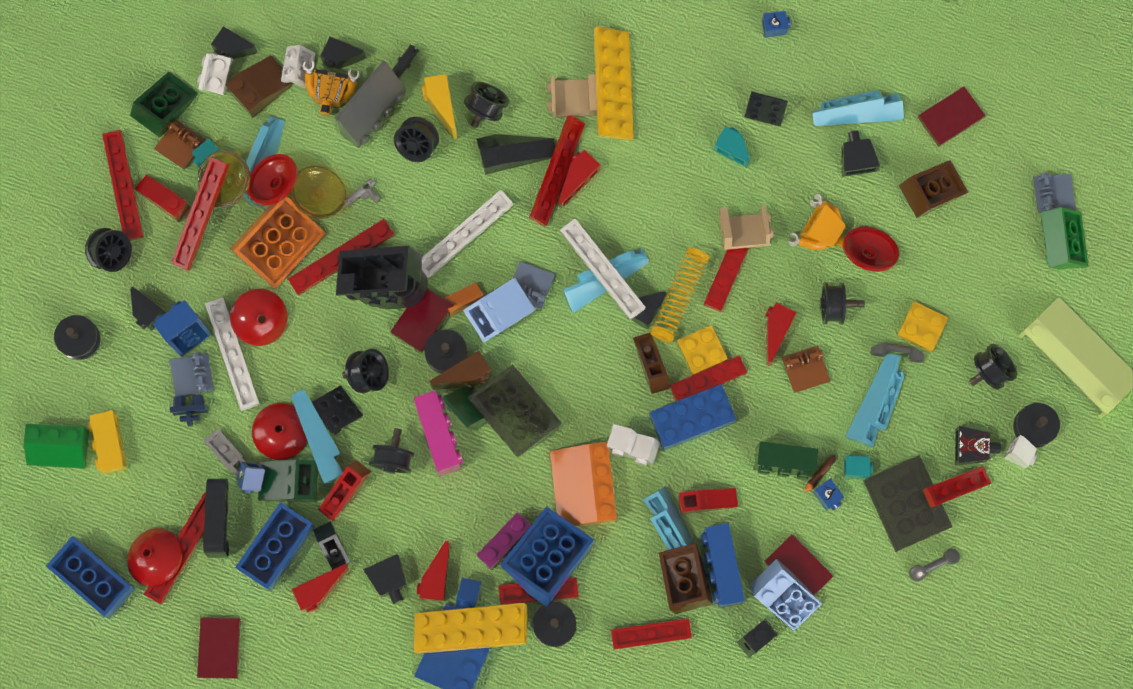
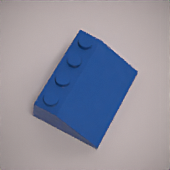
M546 506L500 566L530 596L547 607L592 549L594 539Z
M446 604L443 611L455 610L458 608ZM491 647L424 653L414 677L441 689H474Z

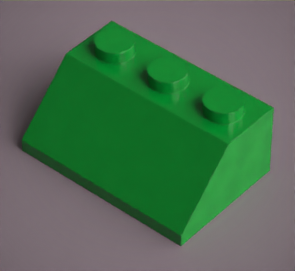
M1064 207L1041 212V224L1044 229V244L1046 246V262L1048 267L1058 270L1089 267L1081 212Z
M26 424L24 435L26 464L28 466L85 469L89 430L85 427Z

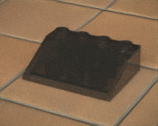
M513 364L468 397L517 458L558 431L562 424Z
M920 455L863 480L895 552L953 527L943 505L940 504L931 508L926 499L923 489L933 486V483Z

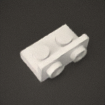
M302 45L288 46L281 81L283 83L292 82L305 89L306 70L303 68V63L306 60V66L311 67L312 60L315 59V52Z
M215 53L204 55L202 59L203 71L197 80L198 89L225 95V84L228 82L233 58Z

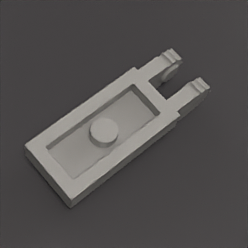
M217 429L203 442L227 469L231 470L238 478L239 471L234 466L241 461H246L224 434Z

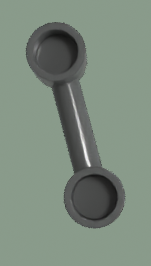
M887 342L871 347L870 354L874 356L884 357L887 350L909 354L908 360L911 362H924V354L915 347Z
M948 549L944 552L943 557L925 566L917 565L909 570V577L912 581L919 582L926 577L927 573L945 564L953 565L959 562L960 554L956 549Z

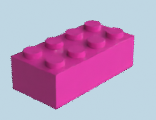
M435 390L413 399L440 477L461 470L460 464H463L460 451H455L454 448L457 445V441L453 431L449 432L448 428L452 426L448 414H443L442 410L446 408L441 399L442 396H437Z

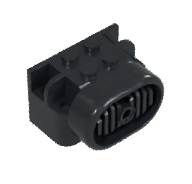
M410 246L340 251L336 295H346L350 300H360L366 305L369 304L371 307L381 309L412 307L422 300L427 291V277L421 269L423 256Z

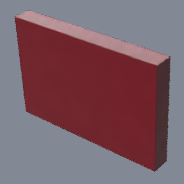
M965 86L918 115L917 118L938 147L984 119L986 115Z
M427 289L419 303L405 309L390 333L423 353L426 341L433 333L438 331L449 315L448 308L454 305Z
M793 534L764 561L769 567L778 559L813 595L833 577Z
M200 618L197 678L238 679L241 619Z

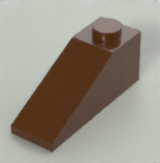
M647 333L634 337L633 341L651 394L670 389L668 374L653 336Z

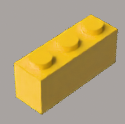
M111 410L89 415L88 427L94 437L92 448L94 452H97V459H95L97 470H100L103 474L126 470L127 464L117 413Z

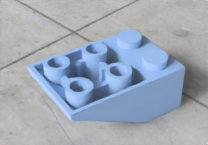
M513 278L463 311L482 341L486 342L536 309L517 279Z
M778 559L749 585L754 597L794 631L822 605L812 592Z

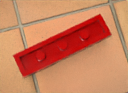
M748 248L727 249L706 297L704 306L718 312L722 311Z
M739 355L669 386L677 402L746 375L747 370Z
M984 466L925 488L923 492L932 508L988 486L991 482Z
M577 577L569 578L553 600L579 598ZM518 583L498 585L500 605L539 602L530 596Z
M689 618L611 630L613 650L692 639Z

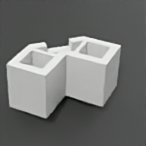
M613 424L607 447L612 450V454L621 457L624 455L634 459L635 463L644 466L647 463L654 464L660 442L653 437L637 434L631 428Z

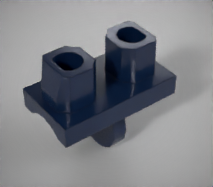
M201 394L192 395V405H186L184 396H176L173 399V407H170V413H173L174 416L186 415L179 417L180 422L187 421V426L192 427L193 421L200 420L199 415L193 414L208 413V407L205 405L204 397Z

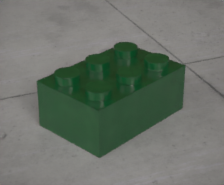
M760 441L756 447L754 470H758L759 474L764 475L774 472L778 473L777 476L780 477L797 475V479L808 480V477H812L816 473L819 449Z

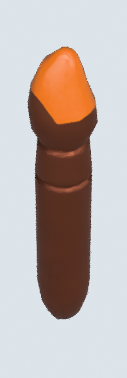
M835 455L828 457L812 479L807 482L805 492L815 488L816 483L834 463Z

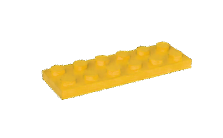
M597 26L594 28L598 136L630 141L634 139L629 32Z
M525 603L415 613L414 653L416 654L527 644V604Z

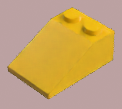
M447 75L425 77V84L421 85L424 102L429 103V108L454 140L458 139Z

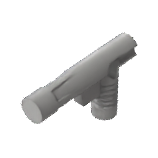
M371 178L344 199L342 203L348 207L359 197L366 200L369 196L377 203L381 200V197L373 190L372 187L376 183Z

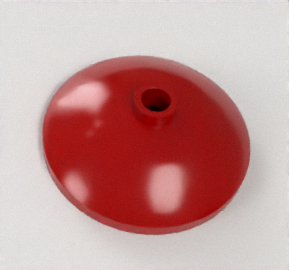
M275 154L263 159L255 166L248 178L247 192L249 197L255 203L264 206L283 200L292 191L297 181L298 168L292 158L284 154Z
M857 227L850 230L844 238L843 250L853 264L864 270L872 272L886 271L891 269L898 261L899 248L896 242L879 229Z
M251 289L244 292L235 300L230 311V324L234 333L240 340L253 346H264L276 341L283 334L287 326L288 313L283 300L274 292L266 289ZM259 316H264L263 322L258 321Z
M274 403L268 405L254 419L252 425L253 442L256 448L270 459L287 460L293 458L307 445L308 440L295 406L292 404ZM281 426L282 431L276 432V427Z
M153 528L141 533L133 541L127 556V566L131 576L137 582L146 586H158L170 580L178 571L182 561L183 553L179 539L175 534L163 528Z

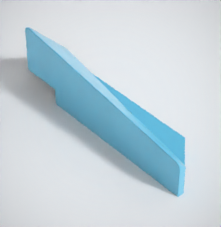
M879 90L827 100L821 104L820 110L812 111L815 126L904 119L903 101L898 92L882 96Z
M270 116L268 122L262 124L240 174L242 180L246 182L240 197L243 201L259 207L264 205L255 203L249 197L247 181L252 170L259 162L271 155L277 154L285 124L282 119Z
M642 248L635 252L633 250L609 260V262L620 276L625 279L648 264L649 260ZM590 269L577 275L578 284L563 290V295L573 313L606 292V289Z
M886 354L846 434L848 439L874 447L878 429L886 430L904 379L903 371L899 370L898 367L899 360L901 359L900 355Z
M303 389L292 394V401L323 482L328 483L339 479L343 473L335 460L340 454L305 390Z
M665 486L643 499L644 503L655 515L650 519L668 550L694 543ZM702 559V563H703V566H704V569H705V573H707V572H708V569H707V567H706V565H705V563H704V561H703V559Z

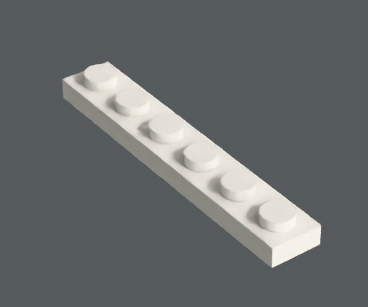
M502 190L498 191L422 257L421 269L428 279L513 206V202Z
M576 219L560 229L565 239L629 320L645 310L646 307Z
M222 297L205 303L240 410L244 411L260 405L238 338L230 324V314L225 299Z

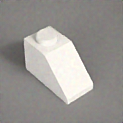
M1020 435L1011 441L1004 458L1025 469L1029 465L1032 466L1037 458V455H1035L1037 448Z

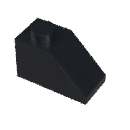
M224 26L211 43L215 54L233 59L254 55L257 52L254 44Z
M329 36L320 57L325 66L332 69L334 67L341 69L364 60L365 53L362 49Z
M132 287L130 291L132 313L137 319L135 323L144 330L147 327L152 331L155 327L153 325L155 319L160 314L165 313V311L136 288Z
M662 291L638 297L646 308L631 319V321L647 329L666 298L667 293Z
M331 521L313 529L316 540L332 570L350 562Z

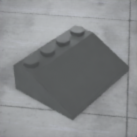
M384 60L335 117L341 135L357 148L369 141L370 134L380 128L381 121L385 116L389 117L394 110L393 107L397 102L400 103L406 95L404 85Z

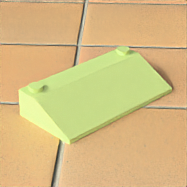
M1060 297L1019 335L1020 338L1024 335L1028 336L1102 410L1098 415L1100 418L1106 416L1133 389V370Z

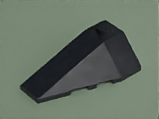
M494 134L476 139L485 175L551 159L555 150L553 138Z

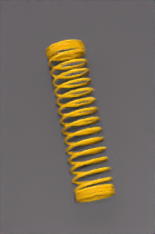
M693 247L687 248V255H684L685 260L681 261L680 271L676 273L678 277H674L675 282L671 284L673 288H669L668 299L664 300L663 310L659 311L658 321L654 322L656 326H653L650 331L651 335L668 343L673 342V335L676 334L669 329L658 326L656 322H661L674 330H678V328L673 324L661 321L658 317H664L675 324L681 323L672 317L663 315L661 311H666L668 314L679 319H683V317L678 313L666 310L663 306H669L680 313H685V311L677 306L668 304L666 300L688 308L683 302L671 299L668 295H673L682 301L690 302L688 298L673 293L671 289H675L688 297L693 296L683 289L675 288L673 284H678L689 291H695L693 287L677 282L676 278H680L690 285L697 286L696 282L680 277L678 273H683L697 281L700 280L696 275L684 272L680 268L684 267L697 275H702V272L685 266L683 262H687L701 270L705 269L704 266L689 261L685 257L689 256L702 264H707L710 258L705 252Z

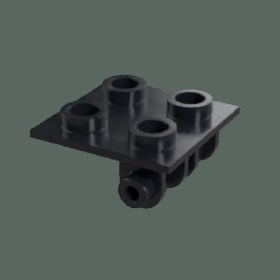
M751 91L744 117L781 127L788 101Z
M341 385L312 401L319 417L334 435H337L343 427L363 416Z

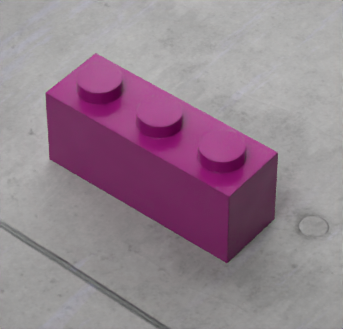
M517 512L477 554V557L492 571L519 542L531 525Z

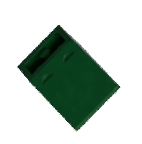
M315 460L260 462L265 472L261 491H258V501L317 502L318 467Z

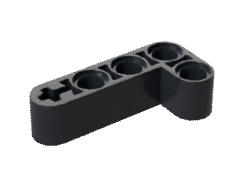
M227 478L207 479L203 550L207 558H228L229 542L226 538L229 494Z

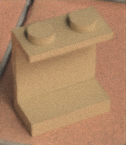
M588 74L587 80L555 81V77L551 76V82H547L548 94L551 93L552 100H548V111H552V118L567 117L568 115L574 117L597 116L596 74Z
M761 204V214L729 217L727 208H720L719 221L724 250L770 246V238H773V227L769 226L771 222L770 212H766L765 204Z

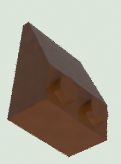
M270 55L239 72L225 86L229 93L253 118L294 83H283L281 81L283 68Z
M951 160L915 174L899 185L916 218L928 214L968 193Z
M477 351L436 376L429 383L433 390L461 388L466 385L471 387L478 384L482 386L490 381L492 372L480 351Z
M696 543L659 552L668 605L671 611L678 614L713 605L710 586Z

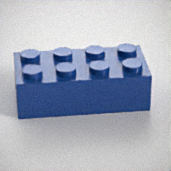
M185 300L175 303L171 307L172 310L166 314H160L153 323L164 340L181 357L212 335Z
M722 384L649 413L663 451L732 425L737 420Z
M280 502L235 568L267 590L272 591L315 528V525Z
M729 523L705 527L700 538L702 546H706L707 550L704 558L706 566L710 565L711 572L708 573L710 585H714L715 591L712 593L714 605L717 604L718 608L742 604L745 600Z
M74 536L66 542L46 565L50 571L102 616L109 619L136 589L80 539Z

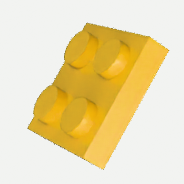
M913 301L897 336L932 353L948 317Z
M712 325L677 340V344L692 375L728 360Z

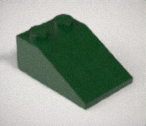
M168 71L133 102L130 116L160 138L168 131V123L170 121L175 122L176 119L178 120L198 93Z
M466 385L441 398L469 429H480L494 416L491 412L493 410L492 406L487 401L483 402L479 398L481 394L474 386L470 388V386Z

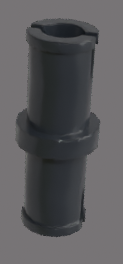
M411 44L402 57L397 59L398 62L392 69L398 79L407 68H410V63L417 53L420 52Z

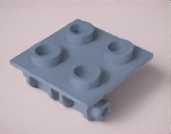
M1042 173L1041 176L1033 177L1038 213L1059 207L1076 210L1071 174L1049 175L1048 173Z
M520 261L513 278L517 279L532 305L542 309L555 274Z
M201 352L193 353V356L170 360L175 397L214 390L208 353L201 354Z

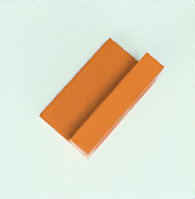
M476 282L443 299L454 305L448 308L449 314L452 317L483 298L484 294Z

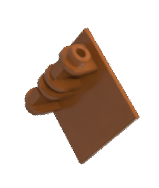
M176 119L175 122L170 121L168 123V131L154 150L182 169H185L194 157L191 152L204 143L206 139Z
M818 346L781 357L794 393L831 382L822 359L823 352L821 349L819 350Z

